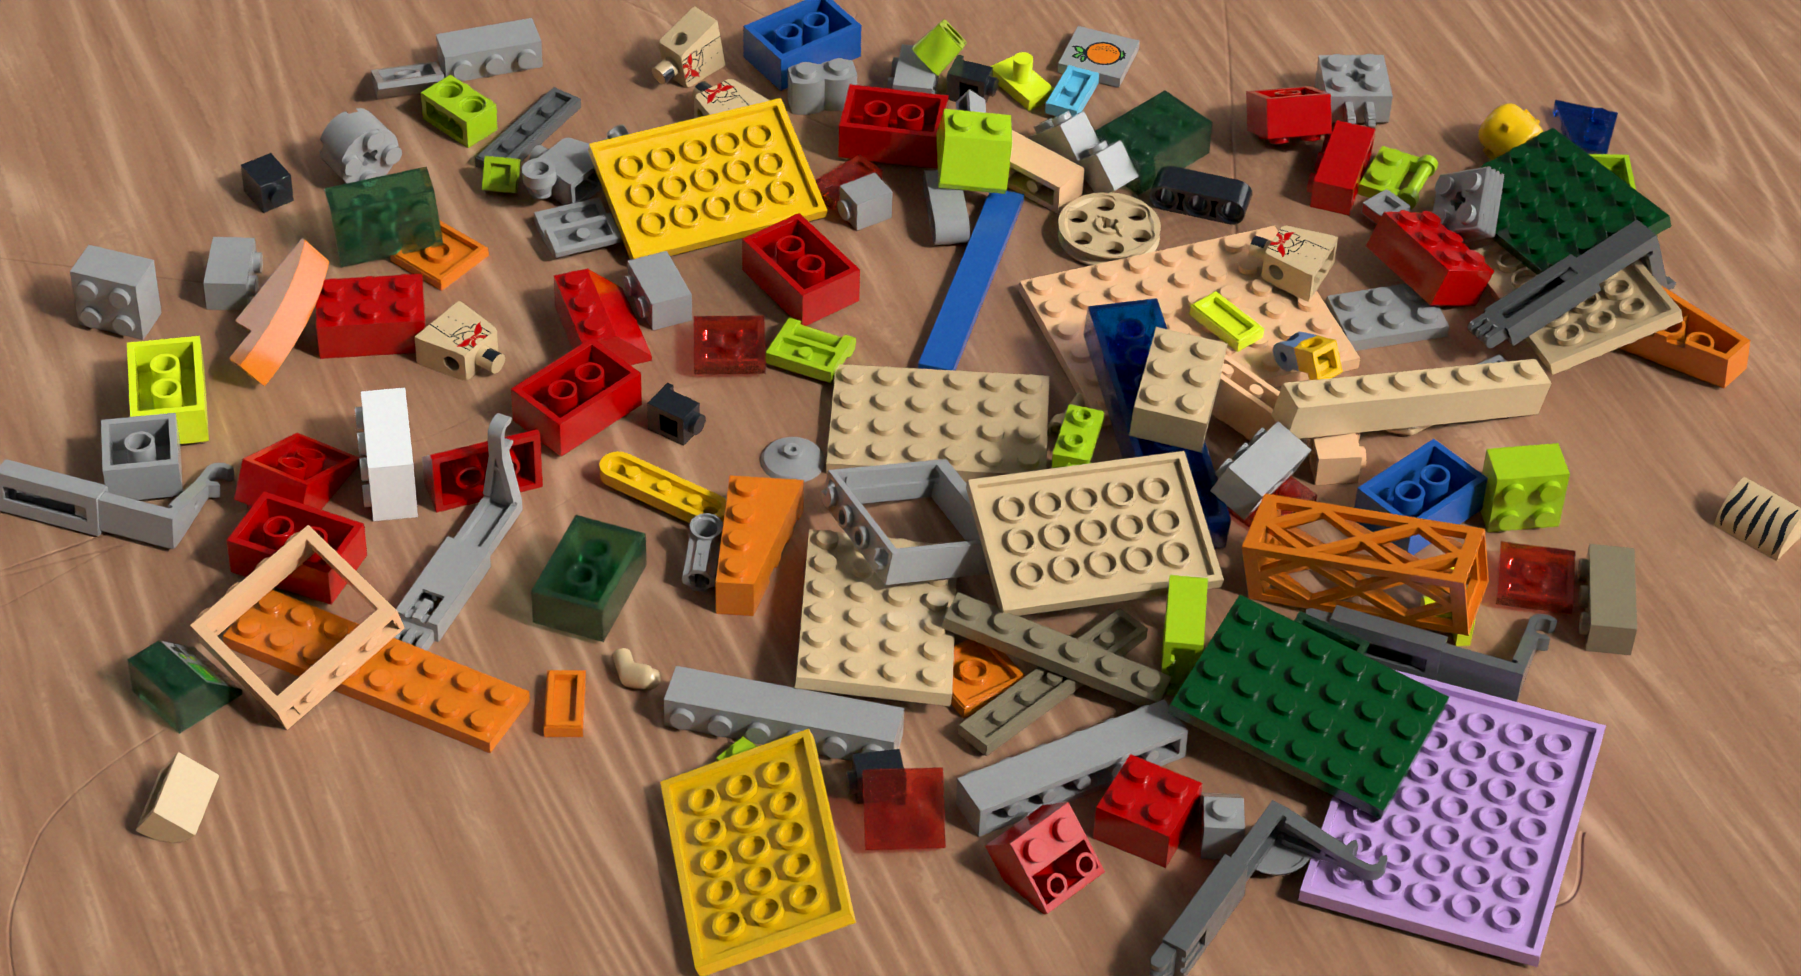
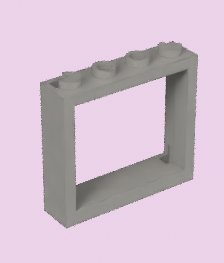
M947 459L828 470L824 490H821L822 503L885 585L989 574L966 489L967 484ZM931 497L966 541L896 549L862 504Z

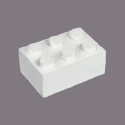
M405 388L362 391V407H355L357 429H364V432L357 433L359 455H367V458H359L361 480L369 481V484L362 485L364 507L372 506L373 521L418 517Z

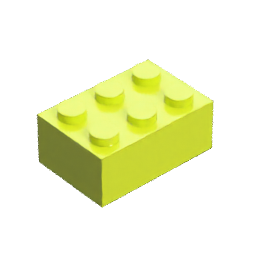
M200 336L128 342L130 417L176 413L180 444L209 441L205 371Z

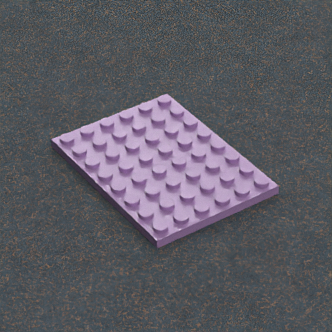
M1398 671L1449 696L1448 704L1382 819L1333 796L1321 828L1346 845L1353 840H1357L1358 851L1355 857L1368 864H1376L1379 862V856L1387 855L1386 871L1377 880H1364L1339 866L1312 856L1300 889L1298 901L1538 967L1606 725Z

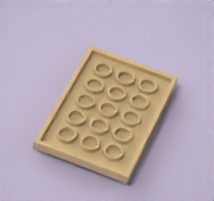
M1497 242L1474 250L1480 253L1485 258L1484 262L1494 270L1486 289L1495 301L1500 300L1537 276ZM1639 259L1600 283L1601 291L1525 338L1552 375L1568 370L1590 359L1600 357L1607 352L1631 344L1636 340L1665 330L1683 321L1681 309Z
M839 364L834 377L826 474L828 470L940 459H947L965 482H968L969 479L1045 470L1047 462L1050 376Z
M1185 451L969 479L966 489L1000 612L1021 616L1168 595L1170 575L1208 578L1207 589L1219 588L1223 583L1222 572Z
M809 529L795 689L950 706L953 688L955 633L942 628L945 614L956 597L957 577L885 585L846 533ZM888 538L896 549L943 544L910 541L902 538Z

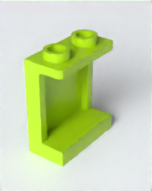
M1069 404L1053 451L1052 468L1092 463L1090 461L1104 420V411Z

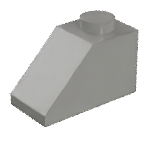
M1201 793L1199 809L1201 859H1222L1225 854L1231 857L1244 840V798L1240 794Z

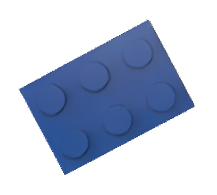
M804 0L743 26V57L782 91L788 88V68L802 62L822 64L836 58L854 60L861 57L862 25L833 0Z
M1432 439L1357 488L1354 508L1461 524L1482 510L1488 478L1437 440ZM1357 522L1372 532L1392 528ZM1419 534L1391 542L1412 555L1431 544Z

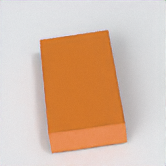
M547 670L544 737H583L586 670Z

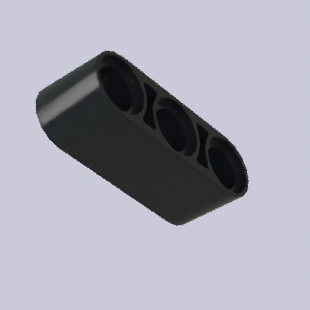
M1165 166L1158 171L1149 198L1156 208L1164 211L1235 225L1243 221L1253 194L1248 184L1237 179L1175 166Z

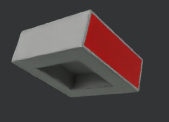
M1386 189L1363 202L1361 213L1377 224L1383 212H1400V210L1410 212L1411 206Z

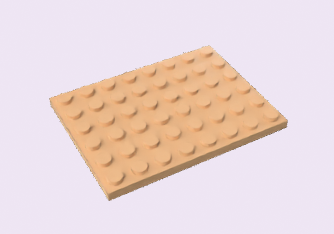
M1275 226L1020 281L1019 292L1076 393L1080 392L1082 394L1085 407L1104 411V420L1101 427L1132 420L1136 398L1156 327L1224 342L1189 315L1190 305L1215 291L1264 328L1263 338L1239 352L1227 345L1226 355L1271 386L1279 387L1283 383L1309 380L1308 373L1294 369L1291 371L1283 370L1277 364L1273 355V347L1276 343L1287 341L1290 336L1297 332H1306L1335 339L1343 372L1359 368V355L1317 291L1308 302L1264 281L1261 277L1263 260L1249 255L1250 244L1256 235L1272 241L1278 233Z

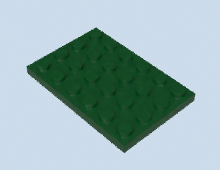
M1555 128L1540 133L1531 140L1512 148L1505 154L1479 167L1490 166L1496 172L1499 171L1500 174H1504L1496 231L1492 239L1536 275L1544 272L1570 254L1576 258L1636 220L1656 235L1672 226L1670 215Z
M1239 594L1172 700L1168 713L1382 819L1445 710L1450 697Z

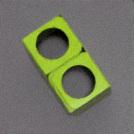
M943 19L918 40L911 49L933 73L939 76L967 42Z

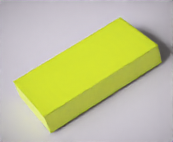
M1217 291L1190 305L1189 315L1225 343H1228L1237 352L1263 338L1264 328Z

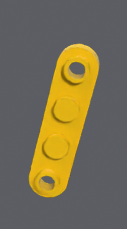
M611 452L600 460V479L604 484L688 523L695 516L703 513L716 515L724 522L726 499L721 495L625 452Z

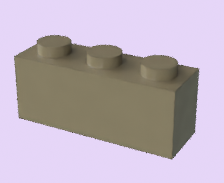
M1589 544L1586 559L1580 558L1577 575L1578 581H1584V585H1580L1578 595V607L1584 608V612L1580 613L1578 632L1579 635H1585V651L1631 655L1637 632L1635 549Z

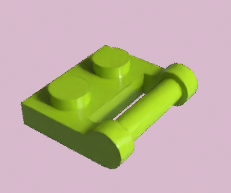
M1382 146L1359 183L1358 195L1372 198L1387 189L1410 205V209H1413L1419 201V192L1426 180L1436 172L1438 161L1431 155L1417 157L1397 149ZM1407 173H1415L1407 188L1399 190Z
M789 318L766 351V363L831 383L839 364H843L847 357L852 356L856 346V338L846 334L843 337L801 325L800 320Z

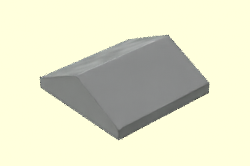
M437 62L371 70L377 99L419 94L444 79V74Z

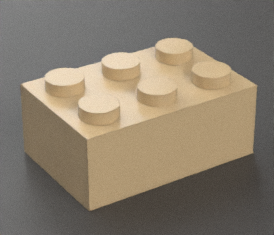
M1156 327L1133 410L1129 436L1201 452L1223 370L1228 343Z

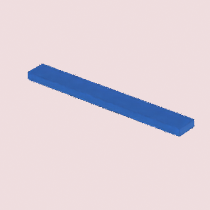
M1006 191L1005 194H988L918 362V369L956 371L1023 206L1024 194Z

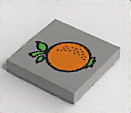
M1078 26L1058 62L1057 72L1063 74L1068 65L1099 73V83L1120 87L1139 50L1140 41Z

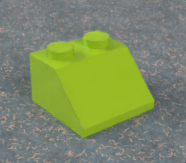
M944 109L936 134L938 188L1005 194L1007 191L1012 150L1011 115Z

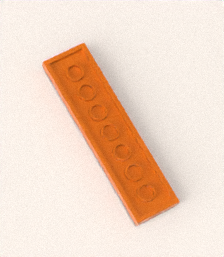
M271 590L233 623L223 635V642L231 650L300 677L360 624ZM396 638L389 641L333 690L488 753L493 751L530 702L528 690Z

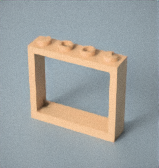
M309 525L302 531L291 535L282 548L271 557L263 559L249 576L243 581L232 585L223 598L212 607L204 609L197 616L196 621L190 625L198 641L286 730L405 628L397 610ZM316 552L375 612L276 696L217 636Z

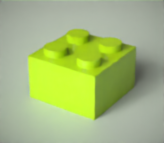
M1559 443L1486 449L1482 474L1488 478L1483 507L1480 512L1487 532L1559 527L1570 472Z

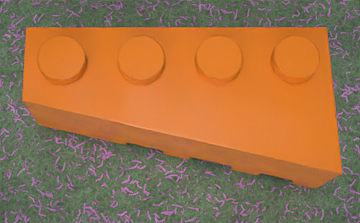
M1662 286L1681 309L1683 321L1665 330L1636 340L1631 344L1619 347V349L1726 388L1747 369L1751 340Z
M729 476L716 575V614L754 616L770 583L772 571L774 568H777L781 560L782 550L785 544L789 543L793 535V527L802 516L804 508V480Z

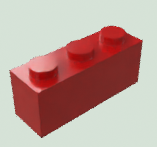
M1337 120L1332 134H1325L1322 147L1324 153H1318L1314 171L1317 173L1311 172L1307 184V192L1312 193L1310 207L1350 216L1358 194L1359 183L1365 175L1372 156L1375 128Z

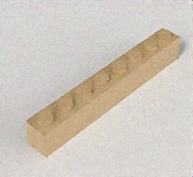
M1536 359L1288 382L1282 385L1272 417L1276 423L1279 421L1298 439L1536 415L1539 413L1552 383Z

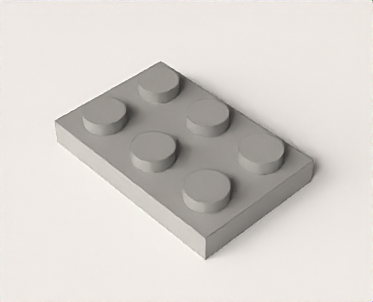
M1408 284L1329 295L1326 299V306L1355 351L1448 337L1449 325L1438 305H1429Z

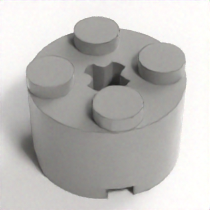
M356 108L358 112L348 114L346 111L342 112L329 122L321 135L320 140L323 142L322 151L319 150L321 159L347 184L371 190L378 185L380 179L389 172L392 166L400 160L402 150L398 146L396 136L371 112L363 108Z

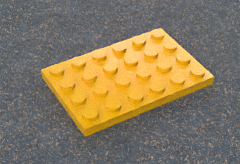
M781 98L589 144V155L630 260L667 251L672 256L744 238L798 213L808 221L824 218L827 214L826 205Z
M809 728L660 782L694 965L699 976L713 974L856 923L816 744Z

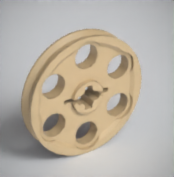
M1100 192L1078 197L1062 209L1058 219L1057 236L1061 247L1068 255L1077 261L1091 266L1155 252L1160 241L1161 224L1155 211L1143 201L1125 194ZM1105 206L1111 208L1112 210L1101 211L1097 208ZM1139 216L1142 217L1143 220L1135 221L1129 219L1128 217ZM1079 218L1085 220V222L1075 223L1070 221V219ZM1142 237L1148 239L1149 241L1137 242L1133 239ZM1076 240H1086V241H1088V242H1090V243H1089V244H1085V245H1081V244L1075 243L1074 241H1076ZM1114 249V250H1118V251H1120V252H1122V253H1120V254H1110V253H1107L1106 251H1107V250Z

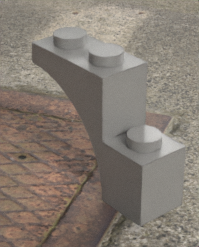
M1067 111L1053 119L1049 118L1035 125L1036 133L1027 137L1084 167V178L1094 193H1110L1139 177L1121 140L1109 145L1106 140L1100 142L1084 111L1073 116Z

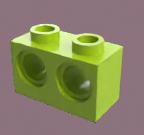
M452 75L447 76L421 92L423 119L467 148H470L498 130L496 104Z

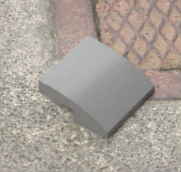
M599 197L534 212V223L545 245L555 258L622 242V237L611 213H606Z

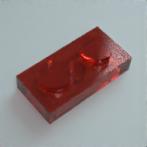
M859 154L815 181L825 205L834 210L837 208V203L840 200V185L872 173H876L882 180L883 170Z

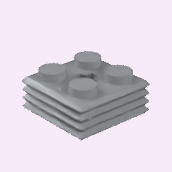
M1490 166L1441 174L1435 184L1436 196L1432 213L1441 218V224L1448 230L1459 234L1463 238L1462 242L1493 238L1496 231L1504 174H1500L1499 171L1496 172Z

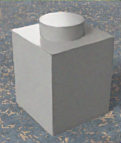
M872 173L840 185V200L837 203L838 212L842 219L847 220L856 231L892 218L893 192L876 173Z

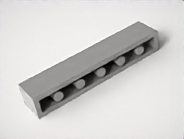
M676 666L664 697V726L738 740L743 736L755 744H767L809 728L814 737L818 755L852 761V754L899 749L903 737L904 708Z
M1165 700L1151 705H1144L1125 715L1107 719L1101 724L1083 731L1073 732L1069 736L1049 744L1039 745L1033 750L1020 755L1005 758L999 763L986 768L968 772L964 776L957 778L956 805L975 833L980 837L1021 821L1042 805L1070 802L1109 787L1130 754L1159 766L1184 758L1188 730L1179 718L1168 713L1170 706Z

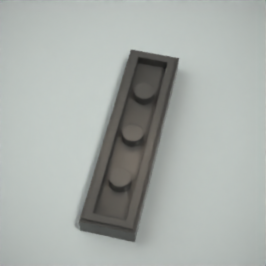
M553 87L475 157V166L483 170L485 156L520 159L521 163L531 154L535 146L541 145L581 108V98Z

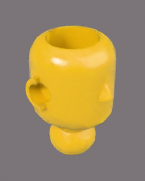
M1515 104L1500 105L1485 118L1479 128L1478 138L1485 147L1483 152L1492 161L1512 148L1531 140L1543 132V129L1538 125L1540 120L1535 119L1527 109L1523 111Z

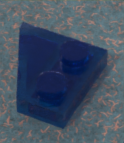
M1555 100L1553 115L1554 117L1559 116L1562 134L1588 154H1608L1618 112Z

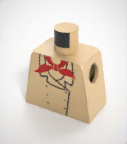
M695 6L690 9L660 39L659 48L662 61L652 68V74L660 84H665L673 79L684 87H691L724 67L725 60L718 21Z
M727 79L713 87L706 81H702L693 90L694 118L769 100L734 79Z
M1286 225L1281 227L1272 241L1257 235L1254 236L1250 244L1249 255L1263 260L1261 277L1264 281L1309 302L1334 264L1338 237Z
M461 301L456 302L415 336L418 364L463 381L469 380L482 368L494 374L498 373L505 363L504 354L498 352L496 328Z

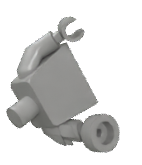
M620 124L607 132V138L604 140L628 135L629 132L624 124ZM568 137L563 138L550 149L542 145L535 146L531 151L530 160L525 162L521 168L523 184L532 198L546 199L551 196L562 205H568L588 200L599 192L602 186L588 152L590 143Z

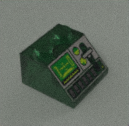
M158 640L127 659L132 691L179 734L243 694L242 689L195 647Z

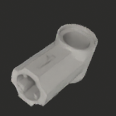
M710 513L699 514L690 522V538L682 582L693 591L705 592L708 588L715 587L723 522L719 517Z

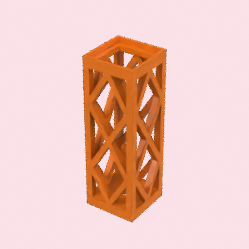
M1264 494L1242 545L1249 599L1307 609L1314 608L1333 613L1336 605L1413 627L1469 636L1489 582L1484 528L1278 495ZM1281 510L1296 512L1281 516ZM1324 519L1348 538L1325 544L1297 527ZM1356 522L1392 528L1372 532ZM1419 534L1445 554L1419 559L1391 542ZM1451 537L1465 539V541L1461 544ZM1366 550L1371 555L1359 554L1355 552ZM1312 569L1340 586L1312 593L1288 574ZM1360 573L1371 574V575H1377V576H1373V577H1370V578H1365V577H1364L1362 574H1360ZM1271 584L1280 590L1269 589V586ZM1406 584L1436 602L1407 609L1385 593L1383 589ZM1359 596L1374 606L1340 600ZM1452 612V619L1435 617Z

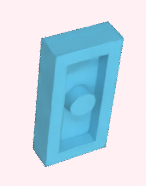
M1068 65L1046 102L1045 113L1059 116L1069 111L1071 116L1082 112L1099 84V73Z

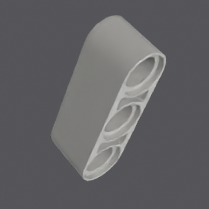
M924 170V197L934 245L968 243L970 240V226L963 190L938 188V170Z

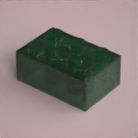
M1164 90L1094 132L1100 142L1106 140L1108 145L1121 140L1139 177L1125 184V186L1137 195H1140L1152 188L1158 171L1162 167L1175 166L1185 168L1209 154L1213 122Z
M427 166L324 188L334 242L341 267L387 258L390 255L397 254L400 250L405 254L424 250L430 246L433 248L444 245L435 192Z
M575 515L531 590L533 623L604 642L647 566L646 533Z

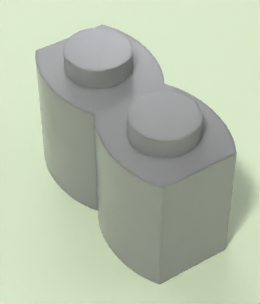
M836 58L822 64L802 62L789 67L788 102L792 114L810 115L823 110L843 111L849 84L857 85V72L853 61Z

